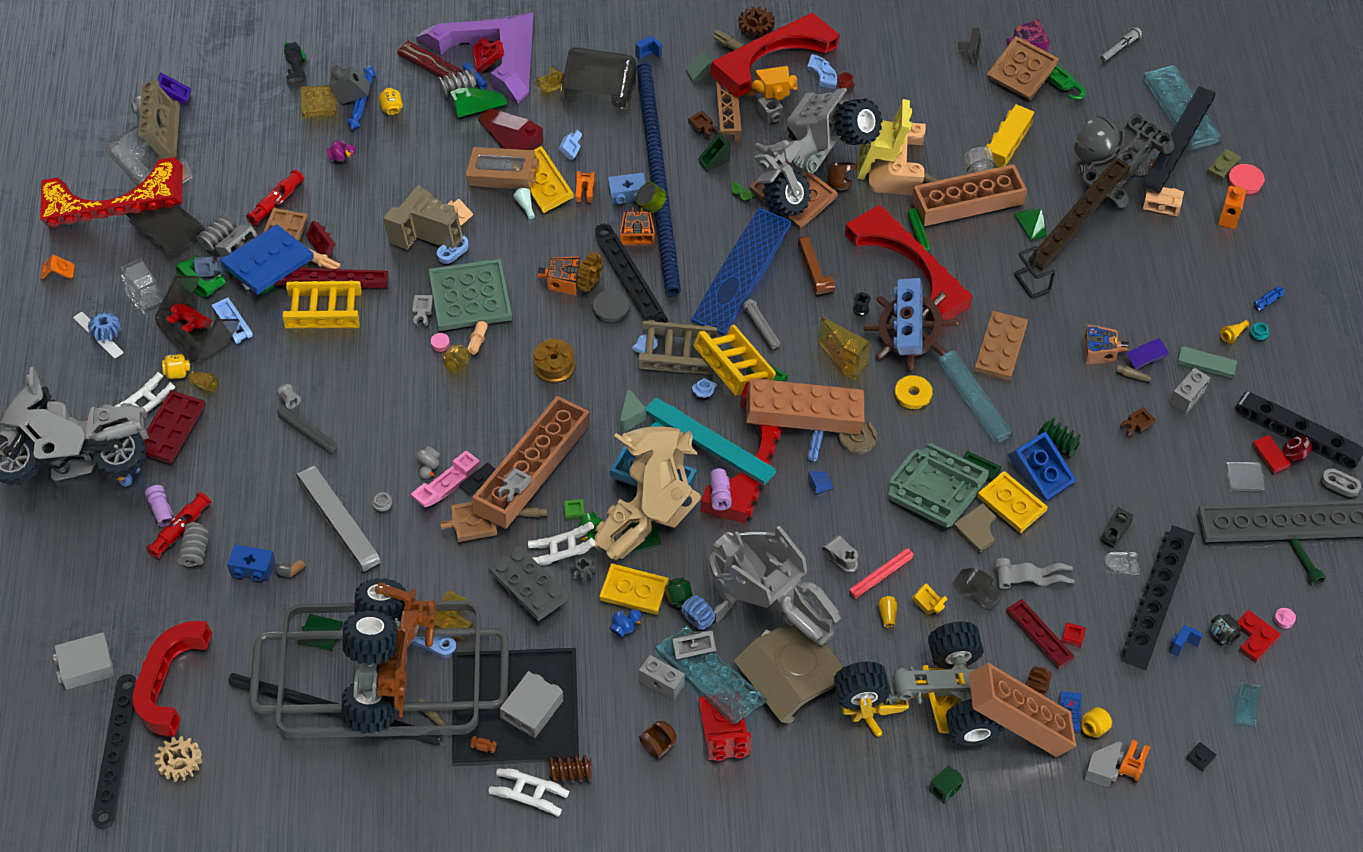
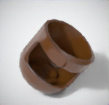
M852 162L829 163L828 185L835 190L849 189L853 181L846 178V172L856 170L857 164Z
M656 721L638 738L645 750L653 757L659 759L676 743L677 735L670 724L665 721Z

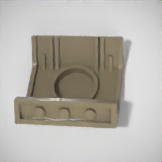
M788 623L755 639L734 659L735 663L778 719L789 724L795 719L793 714L804 703L835 687L834 675L844 667L826 644L822 646L815 643L795 625L791 626Z

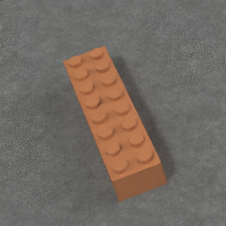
M556 396L472 497L473 513L506 529L587 430L590 421V411ZM516 468L531 476V482L521 494L515 492L513 500L508 502V494L505 493L499 497L498 491L500 487L504 486V479Z

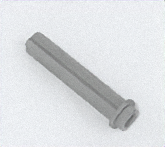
M752 299L744 302V311L748 312L770 348H778L780 341L758 309L757 302Z

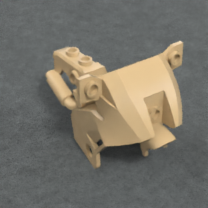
M646 427L623 433L621 436L617 433L614 435L636 457L629 472L631 477L638 482L637 495L629 503L619 499L616 506L612 505L607 512L608 518L605 522L601 521L595 530L598 532L594 539L596 543L595 548H603L607 551L606 554L615 561L620 558L623 559L646 540L645 537L650 534L652 529L651 521L676 528L701 500V495L688 485L683 465L685 454L697 455V452L692 448L693 435L690 431L684 434V432H680V429L672 427ZM678 469H680L683 482L679 479ZM690 496L692 498V503L687 507L682 506L685 500ZM632 522H639L635 528L631 527L617 541L614 540V537Z

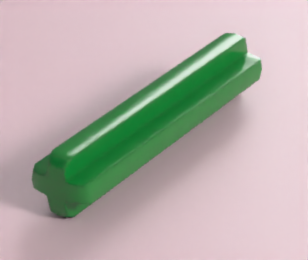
M916 208L909 209L908 217L916 240L929 252L930 245L918 210Z

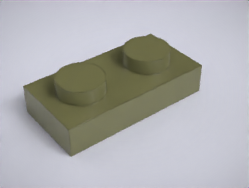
M1225 149L1208 168L1206 174L1222 182L1231 169L1238 164L1241 156Z

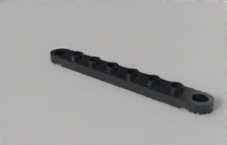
M605 223L597 225L595 228L596 239L645 320L667 323L668 317L664 314L663 309L611 225H606ZM608 231V233L605 235H602L599 232Z
M131 674L122 675L116 683L92 812L93 823L99 829L112 826L118 806L135 710L133 691L136 677ZM130 681L133 683L128 689L122 688L124 682ZM100 814H109V818L106 821H98Z

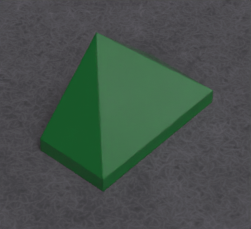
M1029 208L1014 214L1030 241L1047 236L1041 209Z

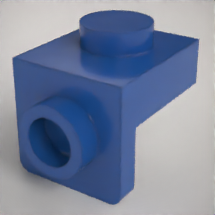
M652 35L635 44V56L639 60L651 53H654L657 57L662 56V44Z
M1184 625L1180 634L1175 633L1170 643L1173 645L1171 653L1179 656L1186 642L1198 647L1203 634L1193 627Z

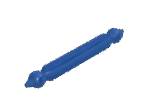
M370 65V67L364 68L363 71H365L364 77L372 84V77H376L377 74L373 66ZM368 96L355 100L351 113L352 118L347 119L351 130L361 126L359 119H361Z

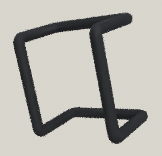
M1037 246L1019 252L1018 256L1026 267L1014 273L1032 298L1050 292L1055 277L1054 269L1039 275L1032 269L1037 258ZM1034 251L1032 264L1029 265L1023 254ZM1029 270L1036 279L1051 274L1048 289L1032 294L1019 274Z

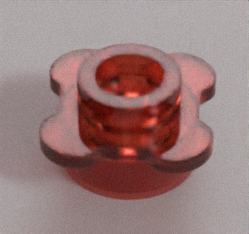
M848 72L838 75V87L853 88L855 86L853 82L854 76Z

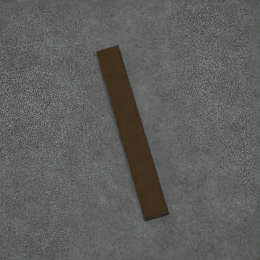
M1117 157L1114 158L1040 244L1035 266L1044 270L1128 173L1130 165ZM1033 254L1029 257L1030 263H1032Z

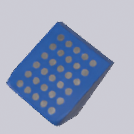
M810 471L808 473V480L815 494L833 489V485L826 472Z

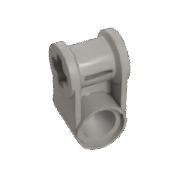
M837 535L822 547L824 555L845 573H853L858 569V552L841 536Z

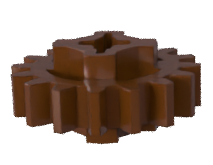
M752 6L751 10L746 8L745 12H741V16L738 19L739 28H741L742 33L746 32V36L752 34L753 38L756 35L761 38L762 34L766 35L768 32H772L775 27V16H772L771 11L767 12V8L762 10L761 6L757 9Z

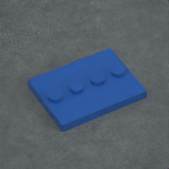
M276 224L221 259V265L258 295L312 260L314 253Z

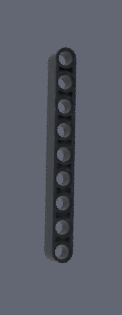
M1201 86L1197 88L1171 132L1174 142L1173 151L1168 154L1159 153L1144 179L1143 189L1156 194L1161 193L1213 103L1216 92Z

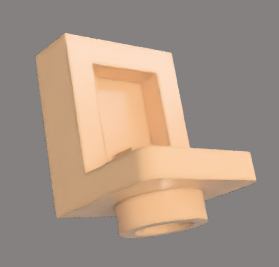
M460 199L455 202L451 200L448 205H454L455 212L458 213L460 226L473 215Z

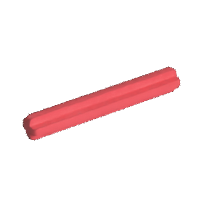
M906 548L852 586L849 589L850 595L853 598H858L913 558V552Z

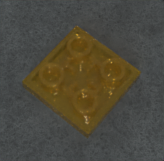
M329 85L301 87L302 117L337 114V99Z

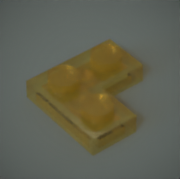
M449 590L441 601H466V598ZM461 610L436 611L434 628H472L473 623L458 615ZM466 636L452 637L462 642Z

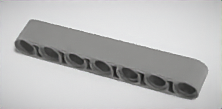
M312 465L297 473L296 477L301 487L361 572H365L381 563L373 546L316 466Z

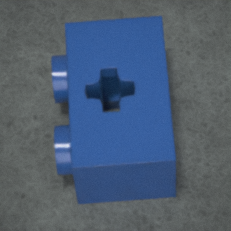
M234 544L227 566L230 575L236 578L245 577L255 581L269 582L276 561L273 551Z

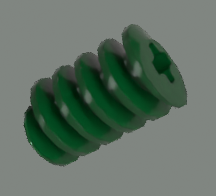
M1055 418L1044 423L1038 435L1046 431L1053 444H1056L1055 447L1057 449L1062 448L1064 454L1068 453V456L1072 457L1080 445L1081 435L1078 434L1074 438V430L1067 433V426L1060 429L1062 423L1059 422L1054 425Z

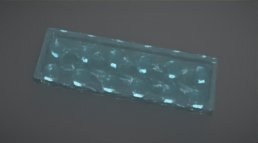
M1175 65L1144 73L1143 79L1173 125L1176 126L1194 95L1193 91ZM1207 113L1188 144L1190 150L1222 141L1223 136Z

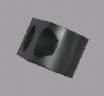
M1117 507L1107 523L1101 540L1115 547L1125 531L1130 527L1134 515Z

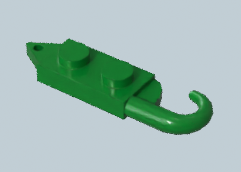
M1058 65L1047 78L1049 82L1060 90L1075 88L1079 91L1080 95L1078 96L1069 95V98L1072 100H1081L1086 96V89Z

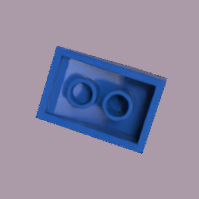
M1046 431L1007 454L1016 470L1045 501L1077 481Z

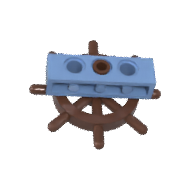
M920 278L898 279V287L894 288L895 298L897 299L888 302L884 297L878 296L876 301L885 308L880 316L879 324L864 325L863 330L865 332H880L885 346L876 354V359L881 360L889 351H893L896 354L907 356V368L913 370L915 356L921 355L930 349L936 351L940 356L946 355V350L937 342L942 335L943 327H957L959 320H942L937 305L946 298L945 292H940L931 301L923 297V286ZM929 313L934 317V321H922ZM892 316L897 318V320H894V323H889ZM933 328L929 336L922 329ZM888 331H897V334L893 338H891L888 334Z

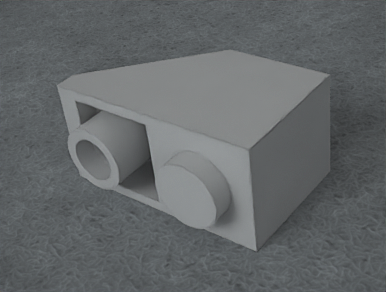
M1116 742L1093 752L1084 780L1109 788L1111 781L1116 782L1119 769H1115L1117 763L1121 764L1124 754L1123 751H1120L1122 743Z

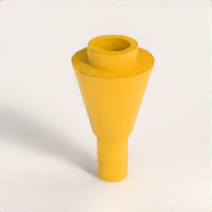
M1244 320L1239 324L1222 327L1220 336L1223 341L1231 344L1250 324L1247 320Z

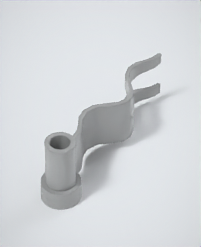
M999 558L994 562L995 571L998 574L999 588L1001 589L1010 588L1011 583L1032 581L1039 586H1048L1059 581L1075 584L1073 579L1063 575L1042 578L1056 570H1073L1072 566L1062 563H1056L1046 568H1038L1032 563L1010 565V560L1007 558Z

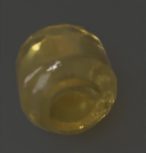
M454 344L445 352L443 363L448 370L460 372L469 363L471 356L466 347Z

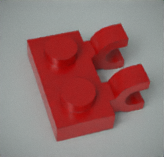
M183 303L173 304L170 309L173 313L166 319L171 323L177 322L178 319L187 320V324L181 328L187 332L192 331L193 328L202 329L210 327L213 321Z

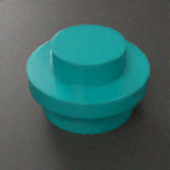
M1262 322L1256 323L1251 327V336L1257 340L1266 339L1269 336L1268 326Z

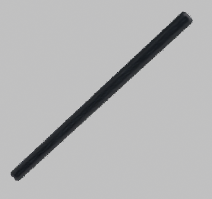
M236 673L230 674L228 679L230 685L250 690V677ZM259 680L258 693L277 698L278 686ZM284 688V701L298 705L339 704ZM325 712L341 717V712ZM394 720L390 727L415 725ZM443 735L408 736L435 745H440L443 739Z

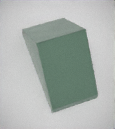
M701 52L686 68V72L692 82L712 77L710 75L711 63L717 58Z
M627 390L620 418V432H625L646 420V408L630 390Z

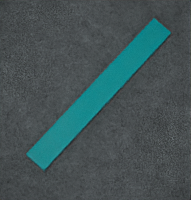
M657 397L646 407V414L666 427L680 429V432H684V434L690 431L693 435L692 442L760 484L765 485L776 474V469Z

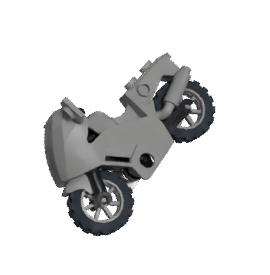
M30 367V374L27 375V385L11 400L0 422L2 426L9 427L0 431V482L13 486V484L21 485L23 484L22 482L30 481L33 475H37L38 468H41L42 463L40 460L45 459L52 467L51 478L54 481L92 473L95 464L107 476L112 475L113 478H118L119 476L123 478L128 477V474H134L138 468L140 469L143 465V460H146L145 452H147V447L144 440L148 439L149 436L146 429H144V419L147 418V412L143 407L133 406L130 403H123L120 407L106 404L102 405L101 408H90L88 420L78 421L72 417L70 410L63 402L52 399L49 389L41 386L35 368ZM2 456L8 458L7 460L1 462ZM10 464L9 470H4L2 468ZM70 466V470L68 473L60 474L62 472H65Z

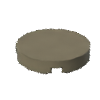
M864 422L860 434L839 432L838 438L844 450L853 454H865L874 448L877 433L872 424Z

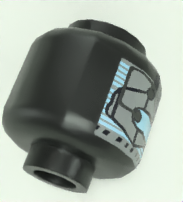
M1218 614L1211 620L1210 632L1221 644H1232L1240 637L1241 626L1230 614L1222 616Z

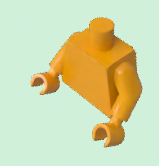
M788 66L755 70L756 80L751 83L750 92L746 93V95H756L757 91L762 93L766 99L776 98L777 100H782L785 96L790 95V90L798 89L797 77L795 75L789 77Z

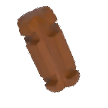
M477 736L472 737L471 748L477 747L481 751L495 752L496 741L490 742L491 740L479 737V739L476 738Z

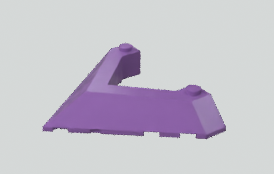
M534 12L471 22L436 24L426 28L416 37L417 41L439 55L445 53L452 46H459V43L469 42L470 45H474L484 37L493 42L501 41L503 43L504 56H502V64L491 72L492 88L516 103H519L529 94Z

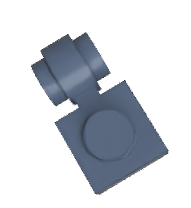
M226 256L218 257L216 262L213 261V257L194 258L195 273L200 277L215 276V270L219 274L229 273L221 265V259Z

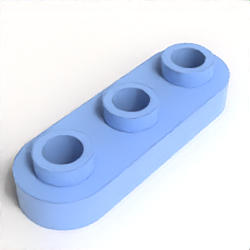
M415 637L412 641V644L441 658H451L453 652L457 651L456 642L451 637H433V645L431 647L425 645V637Z

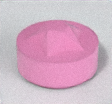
M1288 608L1278 609L1274 616L1276 625L1283 629L1291 628L1296 620L1295 613Z

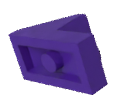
M160 72L157 79L159 86L169 97L185 105L188 102L191 88Z

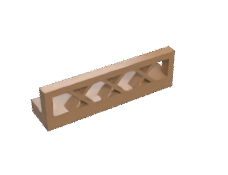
M716 81L720 133L722 135H733L734 143H741L742 130L739 98H736L728 90L724 91L721 89L720 86L722 85ZM727 97L730 99V102L726 104L721 100ZM726 110L731 112L729 117L723 114ZM729 123L733 128L724 129V126Z

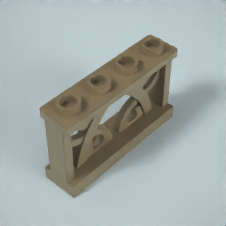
M155 79L142 84L138 136L144 138L157 153V159L160 160L176 157L180 104L177 101L173 102L159 86V81ZM157 111H159V116H160V128H159V125H158L157 120H156V118H157Z

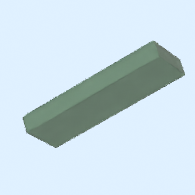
M1182 346L1177 364L1233 379L1237 360Z

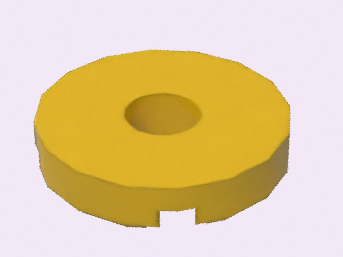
M906 376L897 382L895 398L900 402L901 406L918 410L930 403L932 387L922 377ZM914 390L917 391L918 394L912 395L909 393V391Z

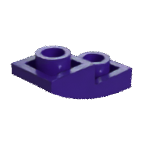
M1159 338L1132 349L1126 355L1133 367L1138 370L1150 362L1155 363L1168 356L1169 352Z

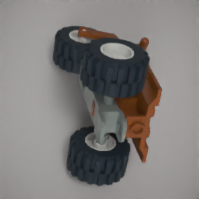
M374 578L373 580L369 579L366 582H362L355 592L354 615L349 616L343 625V652H345L346 657H350V660L359 663V670L356 671L354 683L350 684V687H346L342 693L341 718L347 728H352V731H359L363 734H373L376 731L381 732L383 728L387 729L390 727V724L394 721L395 706L399 710V717H403L407 684V670H405L407 665V649L418 634L419 627H426L425 645L427 647L433 645L436 602L432 600L417 601L416 589H412L411 593L407 592L402 587V584L396 583L395 580Z

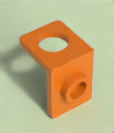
M53 254L42 265L40 278L44 279L53 271L72 279L75 264Z

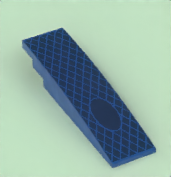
M761 208L757 210L716 275L691 322L700 326L709 325L716 327L717 333L721 335L726 334L730 325L743 308L744 302L749 299L774 261V255L783 243V237L791 226L790 220Z

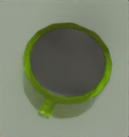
M653 182L645 183L639 189L636 196L637 204L650 213L658 211L666 200L665 190Z

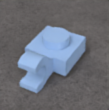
M578 129L574 134L571 132L565 136L558 148L569 160L576 157L581 147L577 143L582 136Z

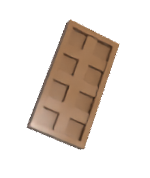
M273 208L263 233L278 224L300 241L309 219L308 214Z
M992 310L974 371L1011 381L1028 320Z

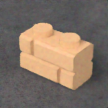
M1163 187L1161 193L1156 194L1147 190L1143 209L1178 217L1184 191Z

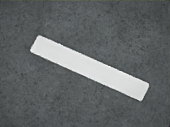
M80 312L73 318L89 333L88 322H90V319L83 312ZM102 340L97 341L114 358L124 353L113 341L106 340L104 343Z

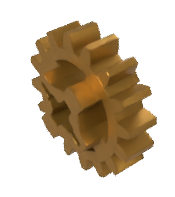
M590 252L589 255H586V260L580 263L577 275L579 289L590 292L591 288H594V284L600 281L603 269V257L601 254Z

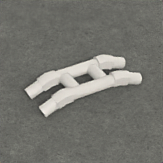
M157 372L152 379L144 384L145 386L114 407H120L123 403L138 406L135 402L144 396L150 401L143 406L148 413L158 404L163 403L170 390L173 391L176 386L170 382L165 389L157 396H154L151 391L155 389L158 382L164 377L161 373Z
M588 522L563 534L528 541V549L550 547V555L532 558L539 565H548L567 557L584 554L596 545L594 539L591 538L580 545H576L575 538L586 535L594 528L592 522ZM568 540V549L558 552L557 543Z
M510 768L497 769L496 774L498 777L516 780V784L513 790L507 787L490 786V795H497L526 803L557 817L560 815L561 808L547 800L541 799L546 789L566 799L569 790L555 782L546 781L519 772V770ZM525 783L537 786L533 797L521 793Z

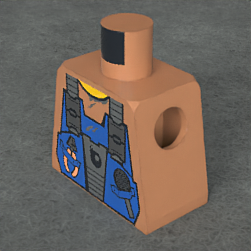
M1087 325L1085 333V364L1115 362L1118 352H1128L1129 342L1118 341L1117 330Z

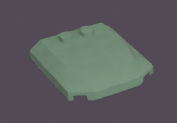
M929 443L927 448L911 452L892 475L888 498L948 528L953 526L978 492L984 487L989 470Z

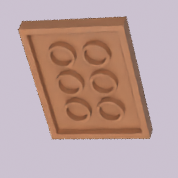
M813 173L802 174V176H806V182L810 184L809 190H811V194H809V197L811 199L808 201V207L804 208L805 211L798 215L783 216L800 230L838 197V192ZM756 180L749 186L750 191L763 200L764 193H762V190L765 189L764 183L759 184Z

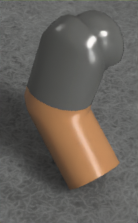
M299 559L292 565L277 563L274 570L278 575L290 578L304 569L306 565Z

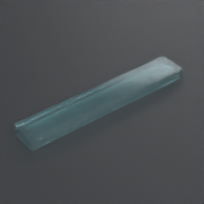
M953 350L946 353L945 356H939V363L995 443L1013 435L1012 430L957 352Z

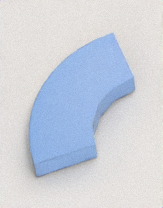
M812 54L807 70L813 72L818 77L819 86L836 90L837 75L835 70L829 65L828 61Z

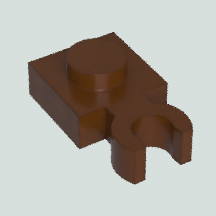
M703 111L688 118V123L698 133L704 131L706 138H711L710 132L718 134V128L713 125V120Z
M1142 407L1130 414L1128 420L1121 423L1120 429L1129 428L1126 433L1128 437L1133 435L1136 429L1141 433L1155 424L1156 420Z

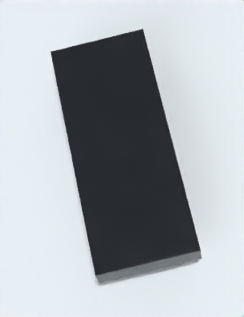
M487 462L463 481L459 487L471 496L481 488L496 469Z

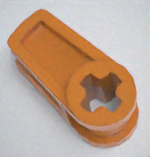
M577 171L576 202H581L583 189H587L586 201L587 203H592L595 172L581 173V171Z
M1132 739L1118 774L1128 775L1135 778L1134 781L1138 782L1151 746L1144 745L1138 759H1134L1133 755L1136 754L1138 742Z

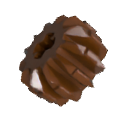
M1034 666L1029 673L1026 685L1046 697L1052 679L1051 671L1043 667Z

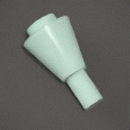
M527 188L517 189L513 195L514 199L525 210L528 219L535 218L532 210L530 190Z

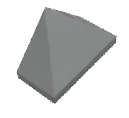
M712 630L689 632L672 638L676 659L716 651Z

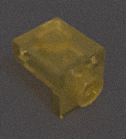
M551 66L548 74L536 78L534 84L544 92L560 89L564 73Z

